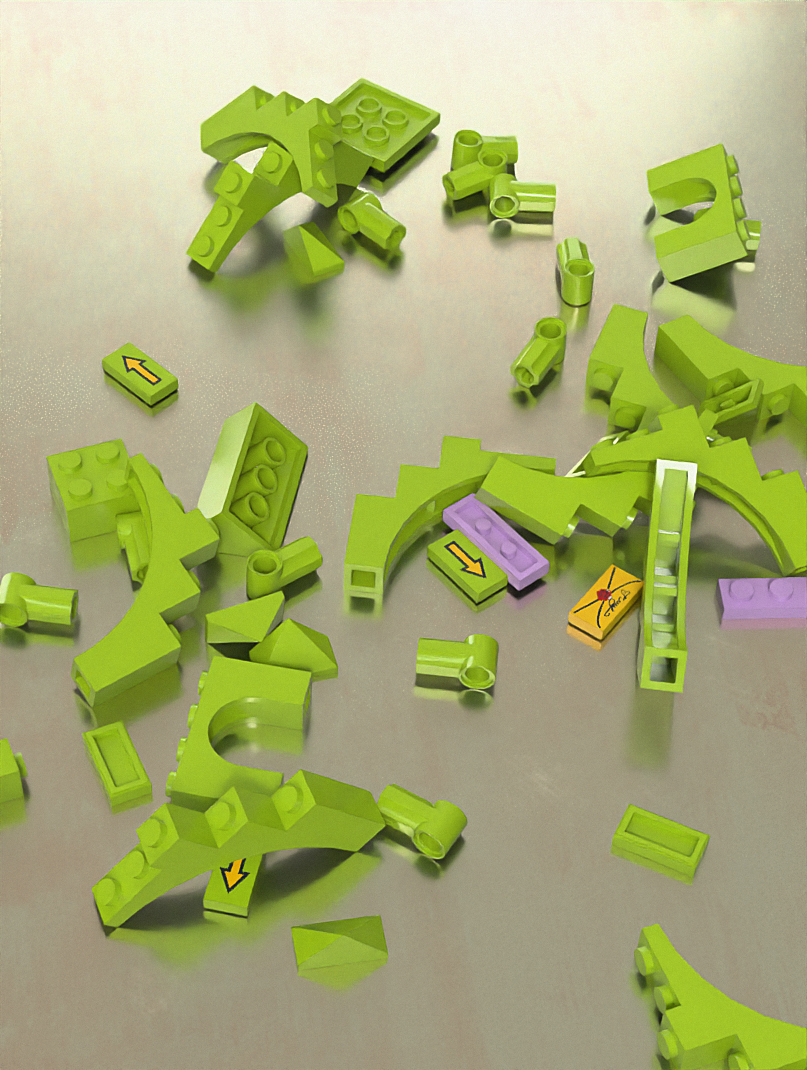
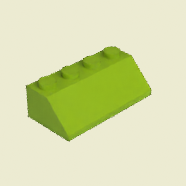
M257 402L225 419L197 504L205 518L212 519L220 534L216 550L218 553L249 557L250 554L257 550L268 549L275 551L281 547L309 447Z

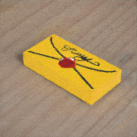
M612 564L569 612L568 622L602 640L642 595L644 581Z

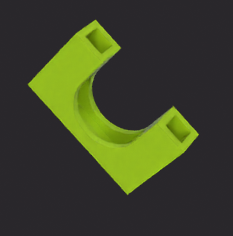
M723 143L646 170L648 192L660 216L695 203L714 202L711 208L696 221L654 236L656 259L668 283L748 256L746 241L751 238L745 220H742V218L747 217V213L741 197L738 198V196L743 195V190L738 176L735 175L740 173L739 166L734 154H727Z
M213 656L209 672L202 671L199 679L198 695L201 696L199 703H192L189 710L187 727L190 731L188 737H181L178 744L176 760L179 762L177 772L170 771L165 788V796L171 797L172 804L205 813L233 785L267 796H272L284 785V773L240 766L226 761L212 748L215 740L229 728L244 723H262L303 731L312 699V672Z

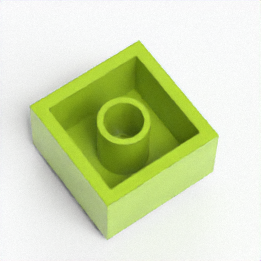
M122 438L46 456L50 490L70 542L117 531L115 515L140 511L134 494L124 479L129 455Z

